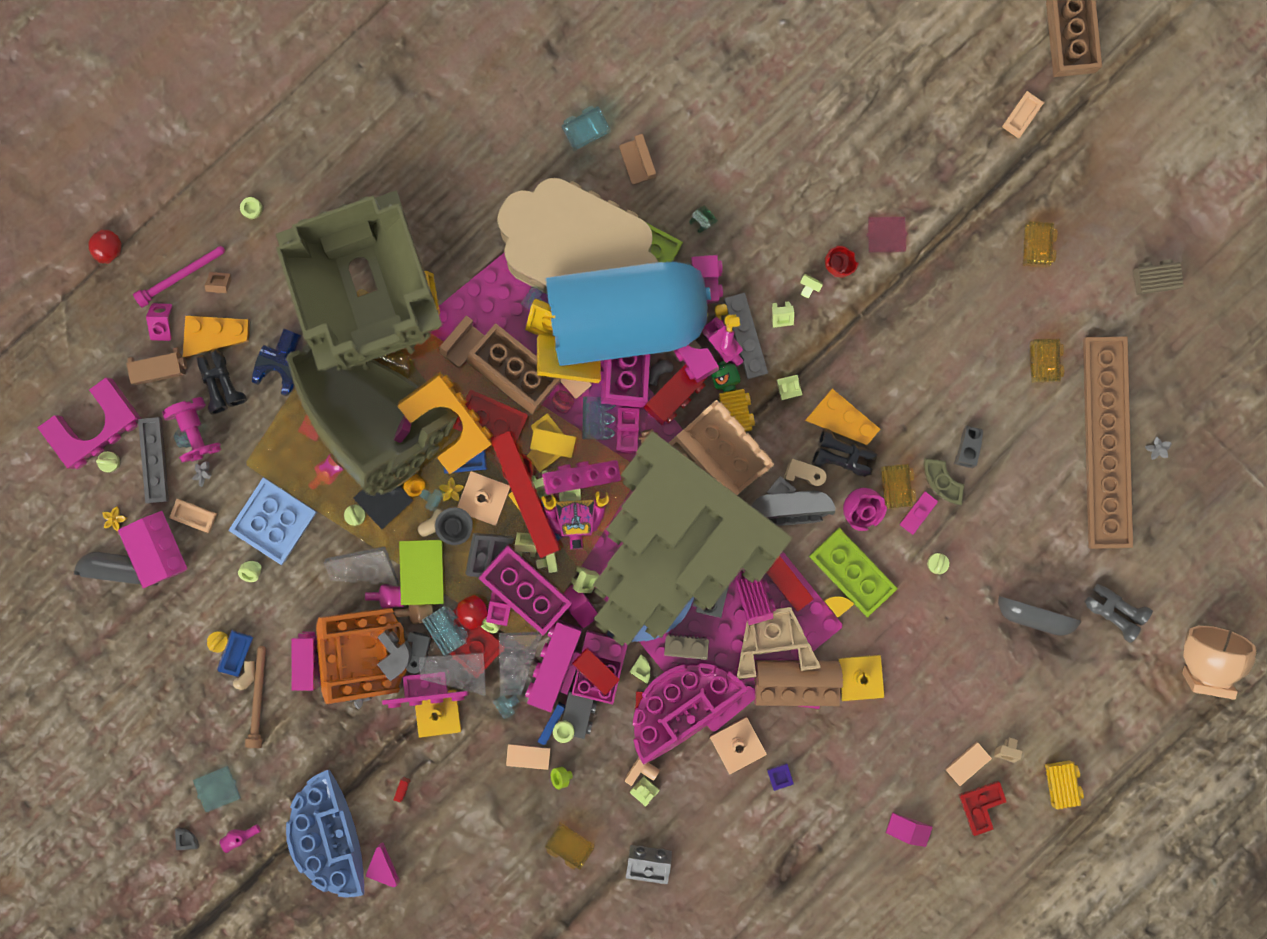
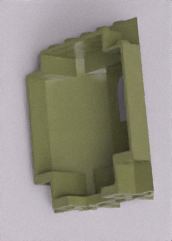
M397 190L376 198L374 196L363 197L357 202L341 205L338 209L330 212L325 211L316 217L302 219L292 225L293 228L276 233L279 247H276L304 339L312 349L318 370H326L333 366H336L337 370H352L354 366H362L363 370H370L368 361L406 348L411 355L415 351L414 346L417 343L423 344L430 337V331L439 329L442 326ZM365 258L369 262L377 290L358 297L349 266L354 259Z

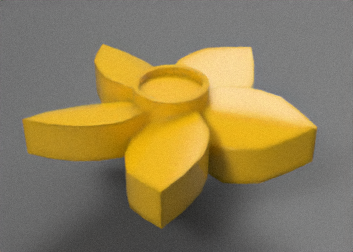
M452 477L448 481V486H439L441 491L446 492L443 495V502L451 497L455 501L459 502L460 500L458 492H461L464 486L455 485Z
M118 506L113 508L111 512H102L103 517L107 520L104 528L113 526L118 531L120 529L119 523L127 520L125 516L120 515Z

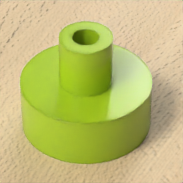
M564 767L552 769L551 781L556 789L568 787L569 780L573 778L572 772L567 771Z

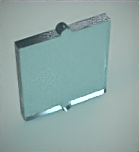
M228 766L193 780L198 792L197 798L201 800L205 812L241 798L235 785L237 781L233 780Z

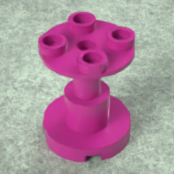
M203 397L193 398V403L179 402L162 411L165 420H177L180 431L186 432L192 451L179 457L182 463L190 460L194 462L204 458V454H214L222 450L220 443L205 446L198 429L202 424L197 411L206 406Z

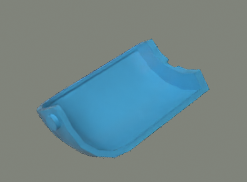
M658 262L546 278L551 314L555 316V318H551L560 366L673 351L689 345L699 337L707 323V300H711L710 287H705V281L701 272L688 264Z

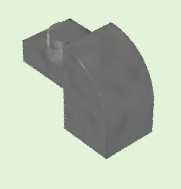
M386 629L378 636V639L390 654L377 665L386 677L392 681L408 666L411 660V647L408 641L400 646L398 643L400 640L393 631L389 632Z

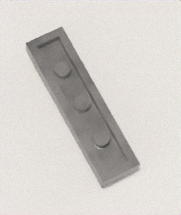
M745 293L724 298L728 314H736L740 319V326L733 327V331L735 332L736 341L743 349L740 354L744 358L743 366L747 380L768 374Z
M162 418L138 419L145 503L167 502L169 498Z

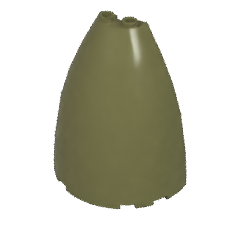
M308 343L303 347L302 352L299 350L293 351L286 358L304 411L319 438L345 471L369 495L374 496L377 492L381 495L388 493L415 475L420 470L419 466L424 462L425 458L431 459L440 448L437 444L443 439L444 435H449L458 415L447 407L432 408L412 422L410 432L399 443L394 441V437L404 414L398 408V402L419 388V386L375 360L368 361L370 370H363L362 366H354L352 370H337L336 366L326 370H318L312 349Z

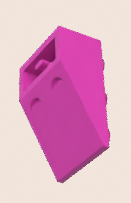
M587 630L582 652L588 648L620 678L627 644L624 643L621 646L612 639L613 637ZM577 670L572 695L613 705L618 682L604 695Z

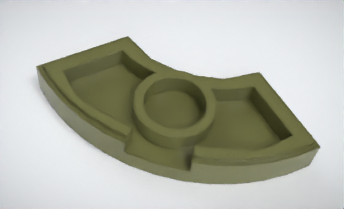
M924 458V473L932 490L942 499L956 505H962L964 484L956 482L950 477L946 469V461Z

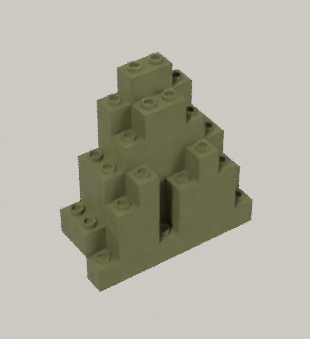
M652 431L636 451V456L621 474L623 485L633 492L621 506V511L606 529L609 532L608 538L617 545L621 542L623 544L593 584L596 587L595 593L603 599L606 596L609 597V600L594 618L597 621L596 626L605 633L607 630L613 633L612 639L621 646L624 643L629 645L644 625L648 627L645 631L653 638L657 636L662 638L692 597L696 599L694 604L703 611L706 608L710 610L740 570L744 571L742 576L753 583L754 580L759 582L792 540V537Z

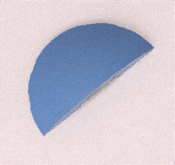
M326 770L306 782L307 785L301 792L296 794L292 801L290 820L286 823L288 849L299 872L305 873L312 881L311 884L323 892L329 891L338 894L339 897L364 895V871L356 828L336 779L330 770Z

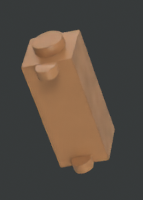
M178 347L173 348V353L143 360L134 361L133 357H129L127 359L128 363H126L130 383L134 385L186 375L185 369H187V361L180 354Z

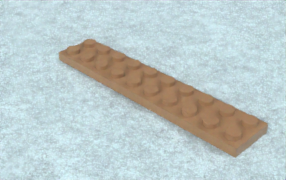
M1128 337L1083 338L1088 548H1133Z

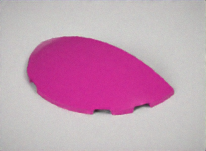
M704 663L689 666L685 664L659 675L643 692V698L638 708L635 709L633 717L635 735L633 741L642 764L644 765L663 755L710 724L749 691L747 687L732 673L719 669L715 665Z

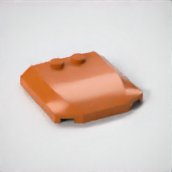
M392 608L318 617L316 631L320 681L325 703L332 704L399 692V684L402 676L406 674V668L401 674L390 681L377 665L390 654L378 639L381 633L388 629L389 632L393 631L400 640L398 642L400 646L405 642L404 628L396 619Z

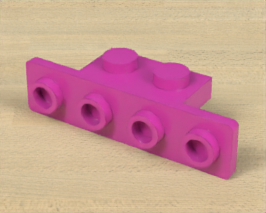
M617 460L589 465L588 461L576 463L575 468H571L570 464L557 467L558 471L542 474L547 495L621 481Z
M446 671L403 676L405 697L382 700V705L388 704V708L401 707V703L409 702V706L422 705L423 700H430L431 704L441 703L443 698L452 697V701L465 700L464 696L469 695V690L448 692Z

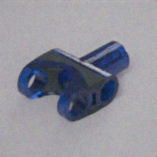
M283 329L276 349L263 345L254 365L252 383L259 385L263 377L269 372L278 371L282 377L283 386L281 394L288 396L295 385L286 358L291 352L296 350L301 335Z

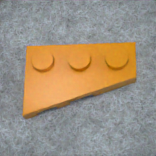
M185 316L183 357L188 358L200 353L210 352L214 349L248 342L250 320Z
M833 388L805 419L808 423L823 429H830L834 433L863 445H868L881 430Z

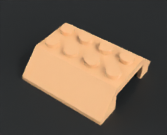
M717 400L669 442L672 447L736 495L774 465L772 459L763 449L759 448L756 441L744 431L745 429Z

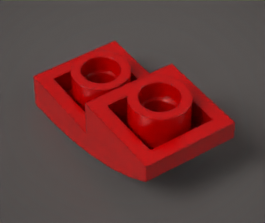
M588 648L572 663L604 695L620 680Z

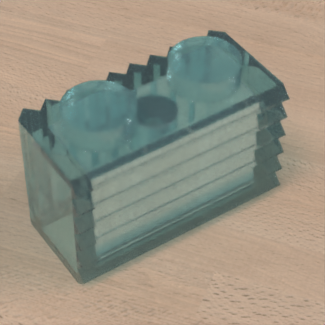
M590 106L583 110V114L577 118L571 116L563 121L564 124L561 125L562 131L573 151L611 132L599 106L596 108Z
M446 606L441 607L422 619L444 656L467 643L466 637H468L463 626L458 627L455 619L457 617L452 608L447 609Z

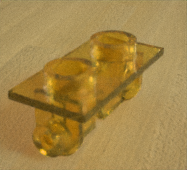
M395 352L373 359L386 367L390 364V369L405 377L409 376L411 371L409 368L415 363L409 356Z

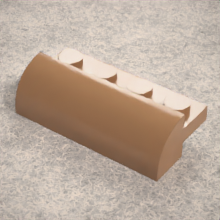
M755 660L754 703L758 706H840V688H843L841 665L838 661H818L820 669L801 671L799 660Z

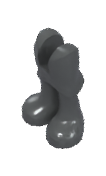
M1096 584L1093 591L1107 601L1102 605L1093 598L1088 597L1084 601L1087 608L1114 623L1122 631L1123 638L1127 642L1132 643L1139 635L1141 628L1115 613L1114 608L1123 612L1140 626L1150 619L1153 610L1145 606L1135 608L1123 601L1121 596L1115 594L1107 587Z

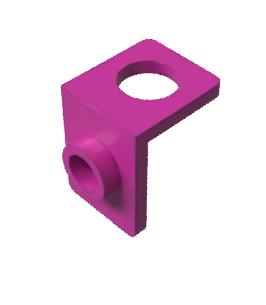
M151 304L146 315L150 340H171L172 336L168 318L173 308L172 304ZM156 309H165L161 313L154 312Z

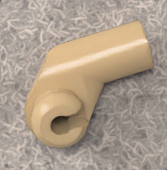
M436 509L430 519L418 526V532L421 536L425 537L436 532L435 521L442 510Z
M244 661V673L233 681V686L236 689L244 690L254 682L255 661Z

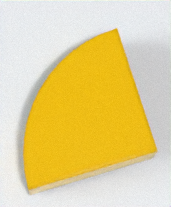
M840 596L824 600L837 617L854 605L849 599Z

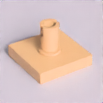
M471 471L457 508L465 510L470 517L497 526L510 491V485Z
M747 716L709 736L729 774L767 755Z

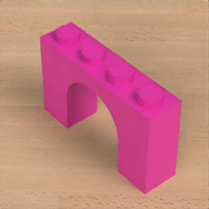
M106 377L89 389L105 414L104 428L97 437L87 441L80 439L75 435L64 418L58 415L52 416L37 427L67 469L76 468L78 470L87 464V459L91 456L96 457L100 455L106 445L109 443L112 445L119 441L121 434L134 430L138 426V419H142L111 378Z

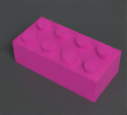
M650 354L603 360L601 404L642 408L647 403Z
M508 544L479 576V579L542 635L551 628L572 604L568 597Z
M558 620L557 624L554 623L548 633V637H551L549 643L544 644L540 657H543L542 663L538 662L533 673V677L536 680L534 683L531 682L525 695V697L529 698L527 704L548 712L552 711L580 637L581 627L562 620Z

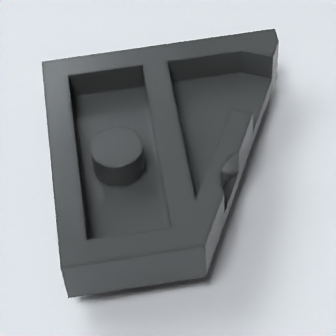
M473 533L465 574L467 576L479 577L507 544L512 545L514 538L512 536Z

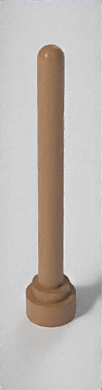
M262 645L257 649L251 730L248 738H245L246 748H262L263 742L261 734H259L266 648Z

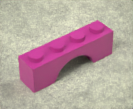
M687 345L674 350L680 362L684 360L687 365L685 371L691 380L694 378L697 383L719 370V366L708 348L696 349Z

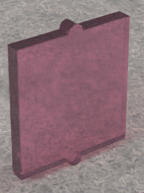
M868 217V233L866 237H868L869 253L906 252V236L908 233L905 232V217Z

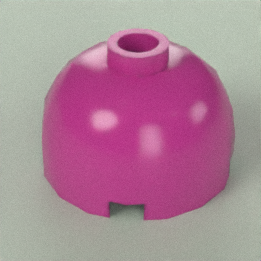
M871 488L855 489L849 493L843 503V514L852 528L858 531L869 530L867 527L871 525L877 526L887 511L884 498Z

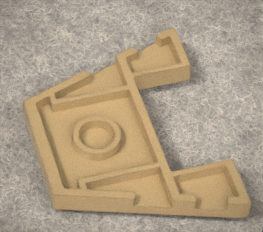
M791 607L776 609L773 612V619L752 625H748L747 621L737 673L739 680L756 677L754 655L798 649L801 671L820 669V664Z

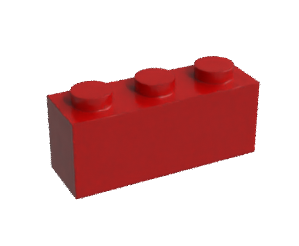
M685 364L648 401L644 409L661 426L665 421L669 424L677 416L675 411L680 406L684 409L692 401L689 397L694 392L699 394L706 386L704 381L708 377L698 383L694 378L691 380L685 371V368H687Z

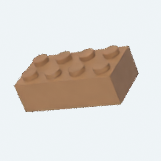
M1046 0L1053 77L1096 73L1102 67L1096 0Z
M496 323L471 350L466 361L531 415L536 412L559 385L561 378L537 375V356Z

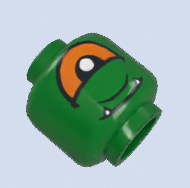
M725 361L717 363L719 370L711 375L714 387L717 390H723L724 393L736 390L735 386L741 382L736 365L730 363V361L727 363Z

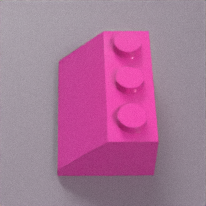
M163 511L141 518L118 530L143 589L187 570V566Z

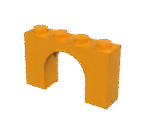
M439 372L400 400L397 406L410 423L435 407H447L459 415L463 424L460 436L437 453L438 460L448 473L451 474L492 445L490 439L493 436L486 426L482 428L478 420L480 419L473 409L469 410L465 405L467 401L460 392L456 393L452 388L454 384L451 379Z

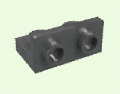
M631 845L626 879L668 885L672 851Z

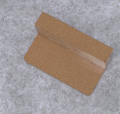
M643 134L634 136L633 141L619 146L632 185L656 178V172Z
M465 316L440 346L439 354L458 368L465 363L468 354L485 336L472 326L473 320L468 316Z

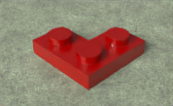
M996 781L958 794L972 835L976 836L993 830L994 828L987 809L1007 802L1000 782Z

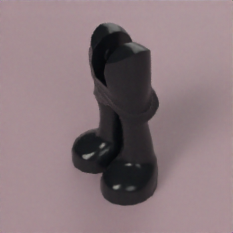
M218 349L211 351V356L216 366L213 369H210L204 354L197 356L202 380L207 385L210 396L208 411L211 415L225 411L228 408L227 405L233 407L247 401V397L243 392L235 390L226 367V358L223 352H220ZM215 378H219L226 402L220 394Z
M823 429L819 438V446L849 454V456L845 458L825 449L817 448L812 460L813 466L821 467L828 463L851 470L859 476L866 477L872 475V468L857 462L859 456L876 461L877 453L854 443H845L835 438L830 429Z

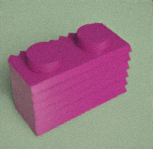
M746 578L737 580V590L748 625L773 619V612L776 611L773 599H768L767 592H770L767 580L761 579L759 582L754 580L753 583Z

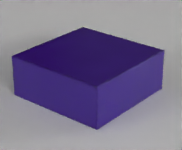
M787 763L767 769L774 791L794 785Z

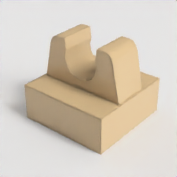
M1010 737L1008 740L1005 739L1004 745L995 749L994 756L1013 763L1021 760L1022 751L1016 749L1018 740Z

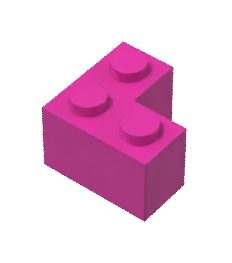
M717 255L692 257L690 265L701 272L705 281V287H710L711 300H707V304L719 303V297H723L722 285H718V278L722 273V260L718 261Z

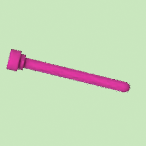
M219 246L150 289L136 291L133 293L135 300L141 308L150 304L149 301L152 300L151 297L225 253V248Z

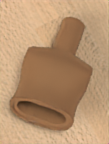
M434 604L409 605L408 608L395 609V617H409L412 624L434 622Z

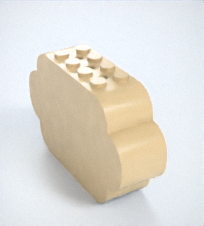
M550 178L542 181L533 193L530 191L512 193L506 198L498 213V225L501 237L506 244L505 257L509 271L516 279L536 289L538 287L544 289L547 286L546 278L658 263L656 257L651 253V229L645 221L638 218L635 212L631 210L626 212L620 209L617 203L610 200L606 202L600 199V195L597 193L582 190V187L576 182L570 181L569 183L559 178Z

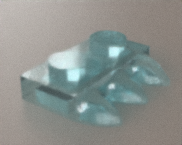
M583 397L582 439L607 440L612 438L615 432L611 428L605 427V425L613 423L616 418L606 411L611 410L616 405L601 404V397Z

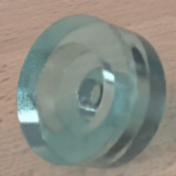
M178 428L174 434L177 446L181 448L191 447L186 432H181L180 428Z

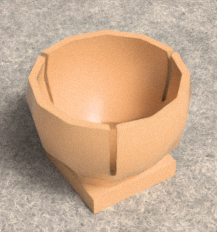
M1198 625L1192 627L1185 637L1183 657L1187 666H1184L1182 674L1192 692L1236 699L1238 691L1234 684L1246 677L1255 663L1256 646L1247 638L1232 632L1224 652L1229 630L1214 626Z

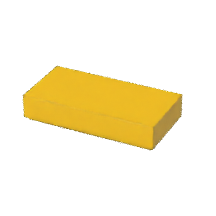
M534 428L530 449L572 458L576 437Z

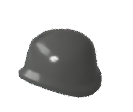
M448 508L442 511L436 518V534L447 544H462L471 535L472 519L461 508Z

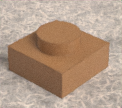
M210 272L205 283L206 292L227 293L232 281L231 274Z

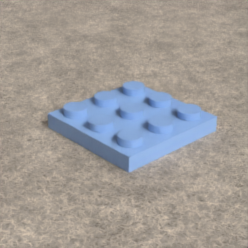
M263 477L228 531L280 565H283L317 514V511Z

